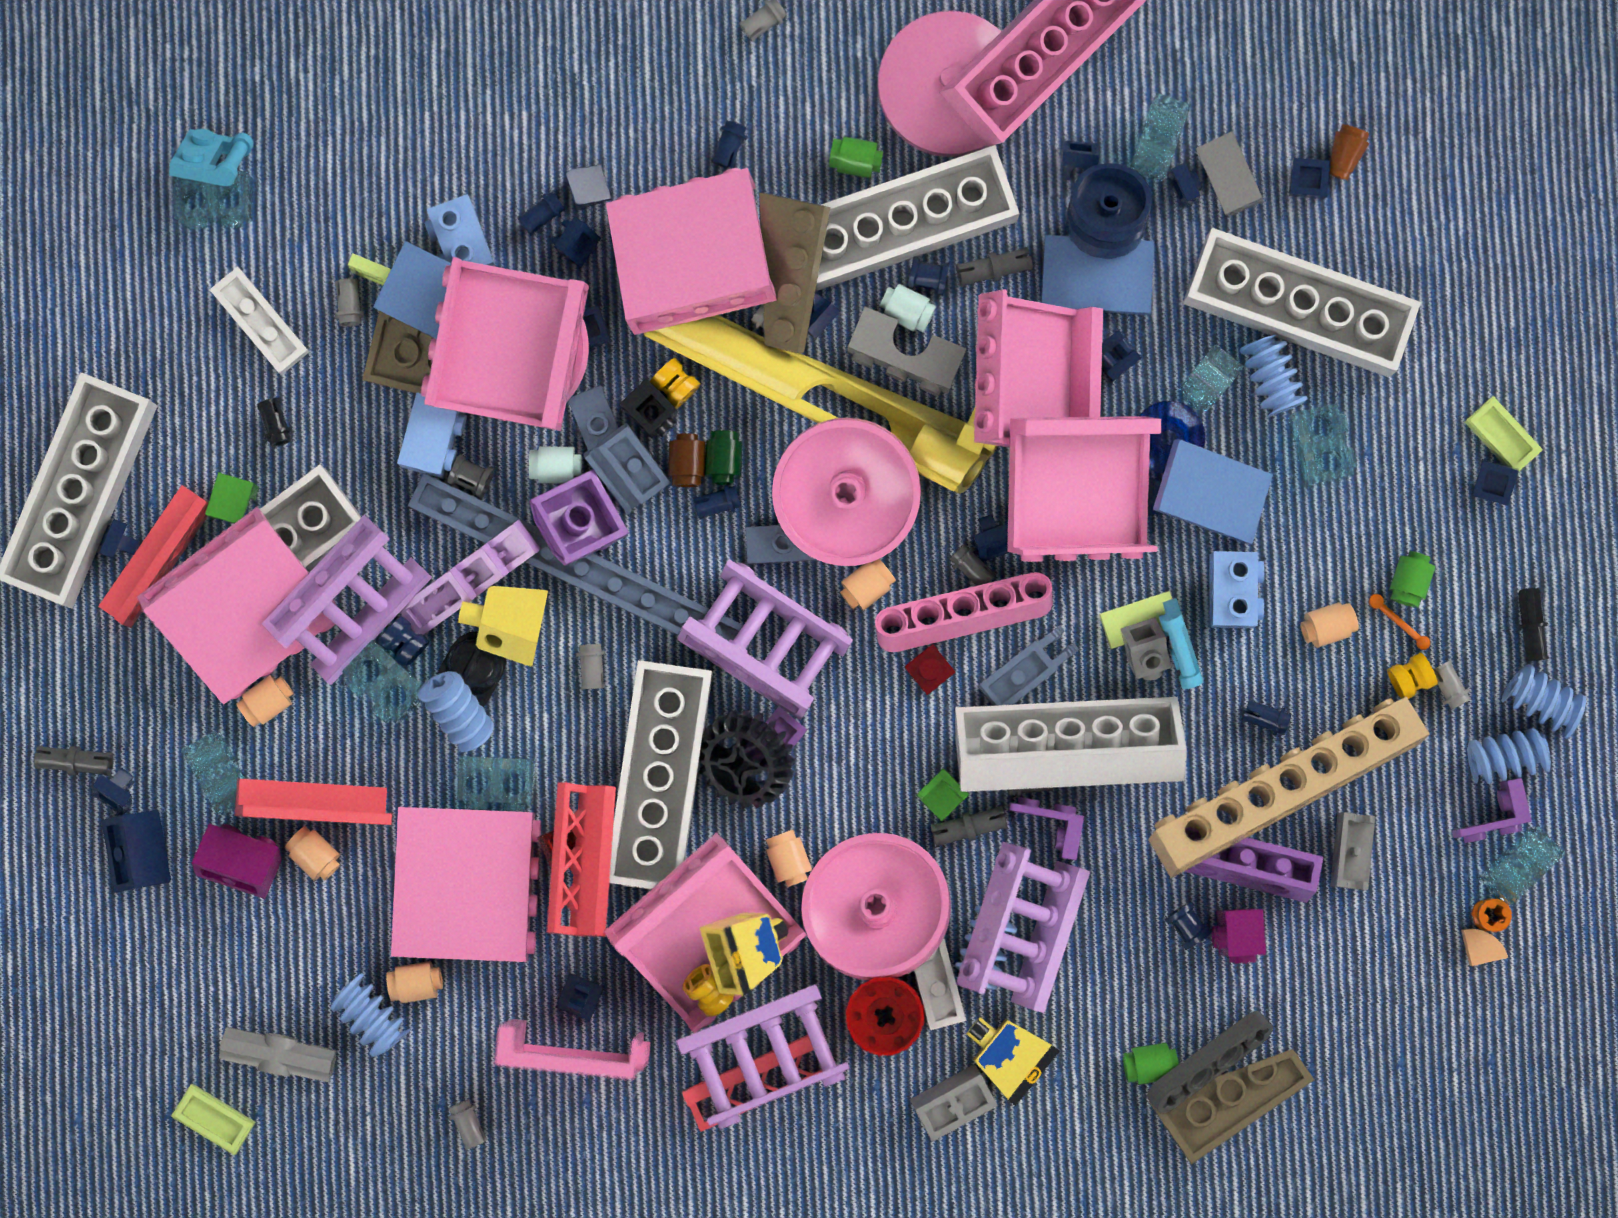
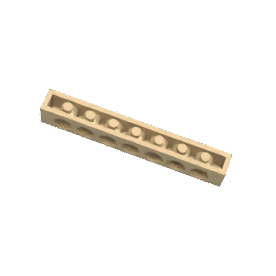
M1404 697L1396 702L1389 698L1373 708L1374 714L1366 718L1359 714L1346 721L1342 725L1344 730L1334 735L1331 731L1319 735L1311 741L1313 746L1303 752L1297 747L1284 754L1280 758L1282 763L1273 768L1265 764L1249 774L1251 779L1239 785L1237 781H1233L1218 790L1219 796L1207 802L1205 797L1190 804L1186 808L1188 813L1176 819L1172 814L1154 825L1156 830L1148 841L1170 878L1179 875L1420 745L1430 733L1408 698ZM1373 728L1383 729L1388 736V740L1379 739L1374 734ZM1342 744L1353 746L1357 752V757L1347 755L1343 750ZM1311 761H1320L1325 766L1326 773L1316 772L1311 765ZM1280 777L1291 779L1295 785V790L1285 789L1280 783ZM1248 794L1259 795L1264 802V807L1254 806L1249 801ZM1223 810L1228 812L1232 817L1233 823H1222L1217 817V811ZM1192 827L1198 830L1201 835V841L1190 840L1185 834V828Z

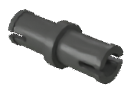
M1024 247L1020 250L999 255L992 252L987 254V258L962 264L958 263L956 264L957 277L961 278L959 284L961 287L989 279L997 282L1002 280V276L1026 270L1030 271L1033 268L1031 256L1027 257L1030 252L1027 247Z
M38 745L36 751L40 752V754L35 753L34 766L36 769L66 771L68 775L74 776L78 775L79 772L110 776L114 762L112 752L83 751L80 746H70L69 749Z
M1002 805L972 815L969 812L962 813L963 817L935 825L931 824L936 847L969 838V841L977 840L976 836L1008 828Z

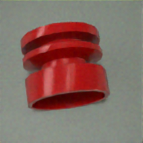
M892 977L873 978L861 984L851 995L846 1008L847 1028L853 1041L865 1051L879 1056L896 1055L910 1048L920 1036L924 1024L923 1004L917 992L906 982ZM886 1006H889L893 1009L891 1016L895 1018V1022L892 1025L886 1023L883 1027L877 1025L878 1017L874 1013L877 1008L884 1010Z

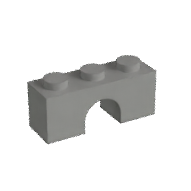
M864 307L847 348V352L853 354L852 360L869 368H872L873 363L887 369L886 375L899 381L905 382L908 377L920 382L919 388L936 396H939L941 392L948 394L965 355L966 348L932 335L927 348L922 353L915 356L905 355L895 347L893 341L899 320Z

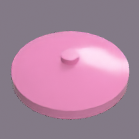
M942 11L931 13L912 21L893 38L881 61L878 75V94L881 108L888 123L905 142L922 152L941 157H960L987 148L986 144L944 98L940 91L1001 32L1000 29L989 21L970 13Z
M835 418L809 427L789 444L774 474L772 498L775 514L781 528L792 543L801 551L827 564L856 566L884 557L905 539L918 514L921 499V483L912 455L893 433L867 420Z
M888 833L858 835L830 849L812 869L804 887L801 905L806 934L821 958L831 967L847 976L868 981L878 977L897 978L921 966L941 944L951 915L949 888L935 859L915 842Z

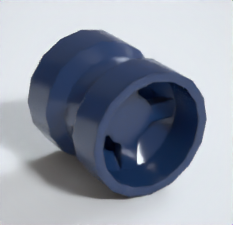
M401 616L382 634L377 643L383 649L391 650L396 655V661L403 668H406L425 650L430 641L422 634H416L411 629V623Z

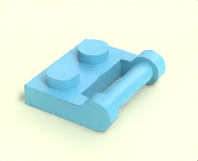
M189 129L170 161L169 176L220 186H230L237 177L239 164L243 157L250 154L254 142L245 133H238L234 137L214 134L207 129ZM221 154H226L227 157L224 162L215 166Z
M1174 598L1163 602L1166 614L1160 615L1159 618L1166 637L1169 636L1173 649H1170L1176 670L1181 672L1179 676L1181 687L1183 689H1191L1201 685L1203 679L1178 600Z

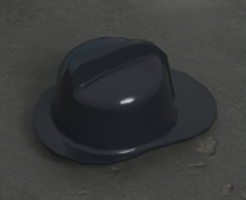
M478 631L468 632L460 636L451 646L437 675L448 671L460 674L464 683L469 686L471 693L476 696L479 705L484 707L490 700L504 673L507 660L504 657L479 649L476 646Z

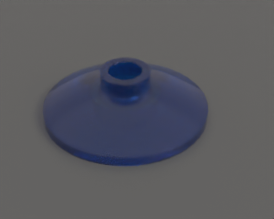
M1177 401L1157 402L1147 407L1139 415L1161 419V434H1150L1149 469L1164 474L1172 444L1166 445L1162 442V435L1166 431L1174 432L1176 439L1202 448L1205 446V429L1200 417L1192 408Z

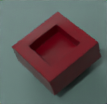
M933 644L904 666V669L927 696L956 673Z

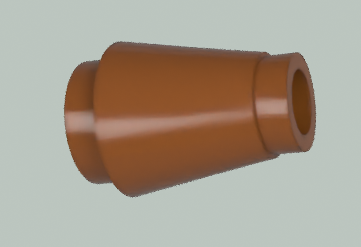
M1346 124L1341 125L1339 132L1335 131L1329 175L1345 181L1349 180L1350 174L1353 173L1370 144L1367 142L1370 133Z

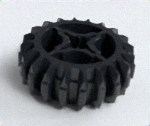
M749 709L743 711L740 715L734 710L726 716L717 717L713 724H710L704 730L699 762L704 765L700 768L699 774L708 775L709 779L707 780L706 787L714 785L718 789L716 798L726 795L728 796L729 805L735 804L739 800L742 809L749 807L751 804L757 809L766 802L768 804L774 802L779 794H783L788 788V782L793 778L794 771L791 768L794 766L796 758L789 755L793 744L783 742V739L786 737V731L777 733L774 729L776 720L770 721L767 724L764 722L763 713L757 714L753 718ZM736 737L734 745L730 748L724 747L725 738ZM762 771H769L767 780L756 781L757 774H760Z

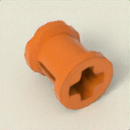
M1487 898L1480 900L1473 906L1471 912L1474 925L1483 931L1500 932L1509 926L1512 919V911L1509 905L1500 899ZM1495 908L1494 914L1498 916V920L1496 922H1488L1489 916L1485 914V910Z

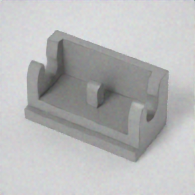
M1233 131L1196 148L1225 215L1230 214L1232 216L1264 202Z
M1347 812L1337 813L1330 886L1368 890L1375 816Z
M975 1064L910 1099L932 1142L998 1106Z

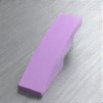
M517 520L417 593L400 611V614L411 623V628L416 634L424 635L461 608L462 601H472L510 571L536 554L541 548L521 521Z

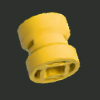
M676 358L667 362L650 380V383L658 391H663L667 395V400L676 409L685 403L701 385L694 376H688L683 371V365Z
M1421 652L1410 657L1408 663L1404 665L1396 664L1387 669L1390 682L1400 699L1404 697L1410 699L1415 696L1416 691L1420 689L1428 690L1438 684L1433 668Z
M709 964L695 968L683 983V991L692 1000L698 1001V1007L708 1017L717 1016L728 1008L734 998L733 994L719 993L711 965Z

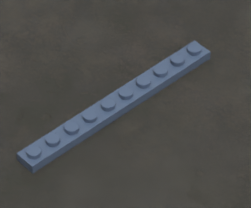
M423 473L408 504L409 508L482 543H487L514 522L520 520L541 548L536 554L527 559L525 563L678 636L689 617L695 620H703L709 611V608L593 553L564 566L552 554L538 527ZM723 615L715 627L716 634L727 641L734 640L743 625Z

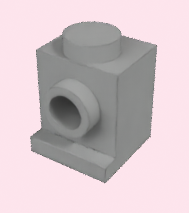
M1155 617L1120 629L1128 663L1136 679L1156 680L1163 675L1164 670L1172 668L1166 645V636Z

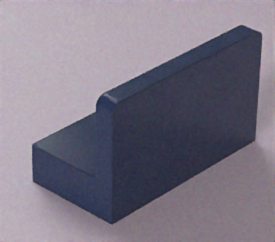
M158 810L125 814L101 820L114 893L171 882Z

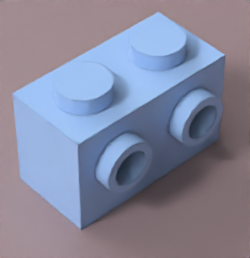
M468 194L427 209L430 220L424 222L431 242L439 241L443 254L437 255V257L449 263H452V258L456 257L463 261L495 266Z
M416 393L397 464L404 469L444 479L446 471H451L456 460L457 450H453L452 447L455 436H462L467 415L458 411L424 404L425 397L421 396V393Z
M1213 551L1209 555V628H1254L1258 626V620H1263L1264 599L1258 598V583L1264 582V562L1258 561V552Z

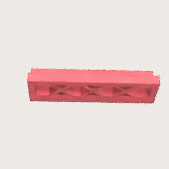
M181 485L98 607L113 616V619L120 624L132 628L143 612L137 596L172 570L208 516L205 513L208 502Z
M237 779L235 816L391 825L392 814L386 813L387 788Z
M566 782L558 783L547 933L580 937L606 936L604 931L606 930L616 787L607 785L585 786ZM570 792L579 794L578 810L574 814L569 807ZM571 830L576 837L575 847L572 851H570L566 844L567 834ZM568 867L573 873V884L569 888L564 883V872ZM565 905H567L571 912L570 927L560 926L561 911Z
M808 1034L787 1043L793 1059L797 1058L795 1064L798 1072L806 1075L801 1080L823 1072L820 1069L811 1073L798 1068L802 1056L814 1050ZM774 1050L753 1059L758 1073H763L761 1081L764 1088L774 1092L788 1086L776 1088L764 1083L768 1071L779 1066ZM738 1065L719 1074L724 1090L729 1088L727 1093L729 1102L737 1106L744 1103L734 1100L730 1096L734 1086L745 1081ZM702 1081L684 1089L682 1095L687 1106L692 1111L700 1132L718 1125V1123L709 1126L708 1121H704L697 1102L711 1096L706 1082Z

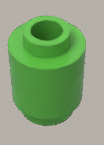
M843 136V140L834 138L829 167L836 168L838 173L871 179L873 172L880 173L884 151L877 150V142Z
M1409 551L1408 556H1400L1390 586V590L1393 591L1390 598L1392 601L1409 607L1419 608L1421 600L1424 601L1426 599L1436 566L1429 563L1431 557L1414 551Z
M1167 1042L1131 1048V1052L1123 1053V1064L1127 1082H1137V1085L1154 1083L1179 1065L1175 1048L1169 1049Z

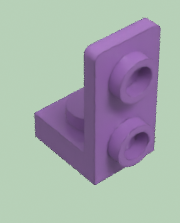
M1522 778L1500 782L1501 790L1497 791V799L1501 811H1506L1508 818L1451 830L1453 838L1463 837L1464 843L1487 839L1486 831L1499 829L1500 835L1523 831L1521 824L1532 822Z
M1018 797L1017 804L1009 803L1008 811L1065 821L1064 828H1057L1054 849L1060 850L1059 858L1077 860L1084 816L1075 815L1076 807L1055 804L1054 810L1039 808L1040 801Z

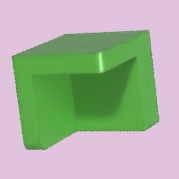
M218 472L205 515L212 519H220L235 524L245 516L249 501L256 500L259 486L253 482Z
M943 768L916 796L942 822L969 794L961 792L960 785Z

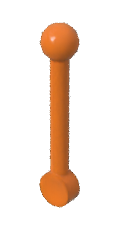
M1373 594L1369 598V606L1373 609L1379 608L1416 641V645L1420 650H1426L1430 647V639L1427 636H1420L1387 607L1380 594Z

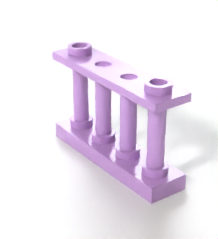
M365 515L359 519L262 623L285 648H288L294 640H297L317 658L310 665L330 685L347 670L352 662L432 578L413 558L410 557L402 565L383 547L390 538ZM372 558L393 576L379 592L357 574ZM346 585L367 602L353 619L332 602ZM321 612L342 630L328 646L324 645L306 629Z
M729 559L720 576L728 582L703 620H695L692 617L688 618L677 640L801 720L815 698L809 694V686L831 653L834 651L843 657L853 639L848 637L847 632L841 626L835 623L828 624L756 577L754 571L743 563L736 564ZM741 590L759 603L734 640L727 641L716 634L715 627ZM773 611L790 623L766 659L758 661L747 654L746 647L769 613ZM803 631L819 641L820 645L796 681H788L778 674L777 668Z
M1002 842L964 960L960 966L956 985L984 994L987 983L1014 991L1010 1002L1044 1013L1090 871L1056 861L1054 870H1050L1028 862L1031 850ZM1023 876L1048 885L1042 906L1016 897ZM1011 912L1037 920L1030 942L1004 933ZM999 947L1025 956L1019 977L992 969Z
M816 984L676 1041L681 1055L690 1053L692 1059H697L717 1110V1115L707 1118L709 1126L718 1123L719 1128L723 1129L740 1122L738 1114L821 1080L824 1087L846 1079L843 1072L850 1069L849 1065L845 1062L836 1066L814 1011L818 1009L815 1002L822 999ZM791 1011H795L797 1017L801 1016L823 1071L801 1080L780 1024L783 1023L781 1016ZM760 1025L762 1031L766 1030L788 1085L769 1094L765 1091L745 1040L748 1037L746 1030ZM725 1039L727 1045L731 1044L753 1099L734 1108L730 1105L710 1054L713 1051L711 1044Z

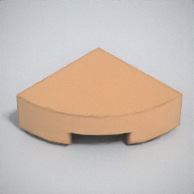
M1478 929L1461 930L1470 966L1508 958L1501 942L1490 933Z

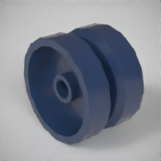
M1104 163L1094 165L1081 173L1073 185L1067 209L1065 226L1071 241L1081 251L1093 257L1106 259L1125 256L1137 248L1144 236L1146 223L1151 211L1152 194L1147 182L1138 172L1121 164Z

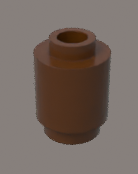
M676 434V440L669 441L668 477L672 478V486L701 487V478L705 477V442L698 440V434Z

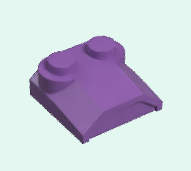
M594 469L529 501L538 529L552 554L564 566L598 550L607 549L614 542L629 534Z

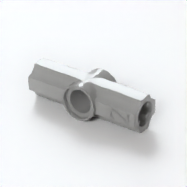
M226 1027L219 1049V1059L258 1067L257 1070L269 1074L287 1077L292 1074L330 1082L337 1050L300 1043L298 1039L275 1033L263 1035Z

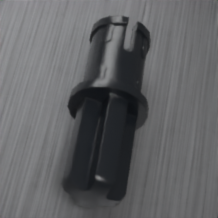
M1539 588L1519 590L1518 598L1522 625H1518V629L1523 631L1526 654L1525 662L1547 660L1549 655L1547 653L1545 626H1548V622H1544L1541 592Z

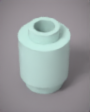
M898 284L896 289L888 287L879 305L885 309L883 314L899 320V325L913 332L917 329L923 333L937 307L929 303V298L901 284Z
M539 446L538 450L529 451V479H538L539 483H566L574 479L575 476L582 475V454H575L574 447Z

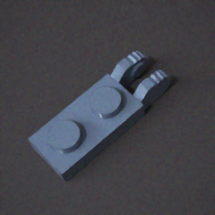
M1060 625L1039 642L1035 640L977 686L992 706L1014 705L1055 673L1060 664L1079 650L1075 643L1068 645L1053 660L1043 650L1047 645L1054 643L1062 637L1065 631Z

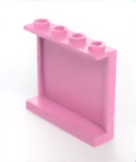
M748 168L728 169L720 175L708 178L696 177L684 184L672 187L660 186L654 188L651 192L640 195H623L615 201L606 203L625 319L634 335L777 301L775 288L769 276L753 189H756Z
M453 257L451 265H446L443 273L442 285L447 287L444 302L440 301L436 310L435 322L440 325L437 338H432L429 346L428 359L433 361L430 375L426 374L422 382L421 396L425 397L424 404L561 431L589 285L583 281L572 279L568 281L463 261Z
M1007 290L979 294L977 308L974 442L1010 448V418L1100 417L1103 309L1088 307L1076 310L1008 297Z
M1146 416L1010 418L1007 552L1021 555V561L1041 562L1043 561V555H1055V560L1075 561L1077 560V554H1088V559L1108 560L1110 559V553H1121V558L1141 559L1143 558V552H1157V546L1147 544L1150 434H1161V419Z
M258 507L137 596L144 613L223 705L231 699H237L247 691L248 686L260 677L270 675L277 668L278 663L290 654H297L305 648L297 640H294L288 648H285L262 625L263 621L309 572L272 528L266 516ZM321 612L306 629L316 636L320 632L323 633L330 630L335 624Z
M398 807L391 957L527 962L529 954H535L536 932H530V917H537L538 895H533L531 892L532 880L539 879L540 860L539 857H533L534 842L540 843L541 820H535V813Z
M717 832L604 931L612 945L634 965L682 1017L693 1033L698 1032L703 1027H707L716 1018V1016H706L698 1007V1001L692 1000L682 989L686 977L695 968L704 964L710 965L699 927L740 913H767L771 920L780 918L787 926V937L778 942L782 957L786 953L795 950L800 941L807 935ZM734 995L731 1003L737 1001L742 995Z
M511 1019L499 1026L495 1065L634 1079L639 1071H643L649 1063L651 1042L644 1041V1032H639L632 1039L631 1054L524 1044L527 1020Z

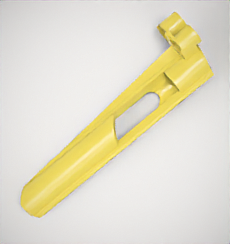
M718 315L644 333L645 337L816 423L838 418L802 400L804 394L817 385H822L886 417L891 427V433L906 446L915 461L919 474L959 494L965 492L973 484L984 468L986 461L998 447L996 445L974 442L975 408L966 423L801 353L765 346L764 337Z

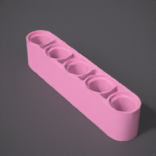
M1033 572L888 607L881 610L875 619L877 641L885 651L900 652L1040 618L1046 615L1052 608V583L1045 574ZM1036 591L1044 594L1037 599L1028 596L1029 593ZM997 600H1004L1008 602V604L1004 607H995L992 605V603ZM961 609H969L972 611V613L967 616H960L956 614V612ZM928 617L937 620L931 625H925L920 622ZM890 626H897L901 628L898 632L893 634H889L884 631L886 628Z

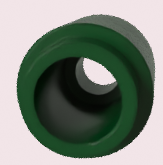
M727 430L710 432V440L706 441L705 476L712 478V484L733 485L734 479L742 477L743 442L739 441V432Z

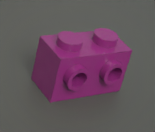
M209 823L192 860V866L198 877L265 899L281 864L282 857L279 847L267 837L256 836L254 839L243 835L239 829L231 825L221 824L219 827Z
M1250 908L1216 911L1217 926L1211 927L1213 931L1211 938L1213 948L1219 949V955L1229 957V962H1234V964L1257 962L1256 955H1266L1263 909Z

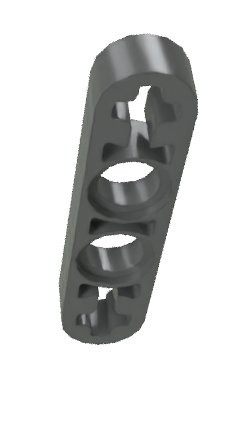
M1260 1011L1249 1013L1157 1080L1148 1090L1147 1099L1159 1113H1167L1173 1110L1263 1044L1271 1035L1273 1025Z

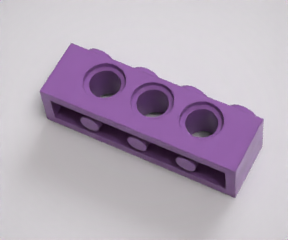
M1192 827L1185 828V834L1190 840L1201 841V835L1198 830ZM1245 838L1184 872L1307 903L1317 892L1323 857Z

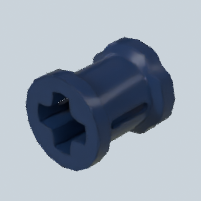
M914 256L907 288L913 289L916 286L936 290L938 295L943 296L949 263L944 262L942 265L920 261L919 257Z
M1192 901L1184 904L1165 918L1167 924H1172L1183 939L1184 943L1182 946L1185 950L1198 944L1213 932L1210 927H1205L1193 910L1195 905Z

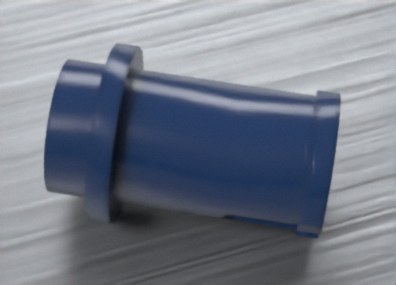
M726 120L725 125L719 128V131L722 133L710 162L725 169H733L741 142L747 139L745 134L746 127Z
M553 192L547 196L543 194V199L523 215L517 217L530 236L534 235L537 230L554 217H562L560 213L565 208Z
M728 484L724 485L723 490L693 497L699 520L729 510L735 513L736 508L742 507L737 487H729Z
M1249 699L1242 721L1271 730L1274 736L1277 733L1284 735L1292 714L1286 713V708L1282 707L1280 711ZM1246 710H1249V711L1258 713V714H1260V715H1257V714L1248 712V711H1246Z

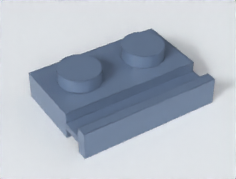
M627 423L600 441L592 450L584 453V458L627 514L632 512V509L637 505L643 504L671 483L670 479Z

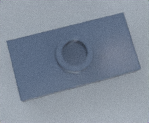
M601 385L574 395L568 400L588 452L618 429Z
M780 525L745 527L747 565L819 561L795 546Z

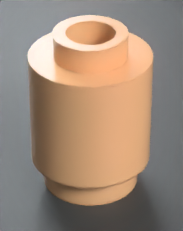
M878 559L872 563L863 564L841 581L844 589L840 594L852 609L859 606L864 611L890 591V585L896 579L885 564Z
M1338 602L1307 612L1304 615L1305 621L1300 623L1305 641L1307 643L1312 642L1316 648L1349 638L1352 632H1356L1359 629L1356 613L1350 603L1342 605Z
M270 674L242 694L243 699L236 703V705L252 727L259 723L264 725L292 705L289 697L294 692L282 676L275 679Z
M306 826L296 832L285 845V848L290 852L289 857L313 881L320 877L324 881L327 880L340 866L336 861L340 853L316 830L310 831Z
M794 830L766 840L769 848L766 849V853L778 883L785 881L787 887L808 880L806 872L811 871L812 868L801 838H796Z
M431 961L395 967V971L387 972L386 974L388 993L392 1002L400 1000V1003L403 1004L437 998V990L443 989L440 967L434 968Z

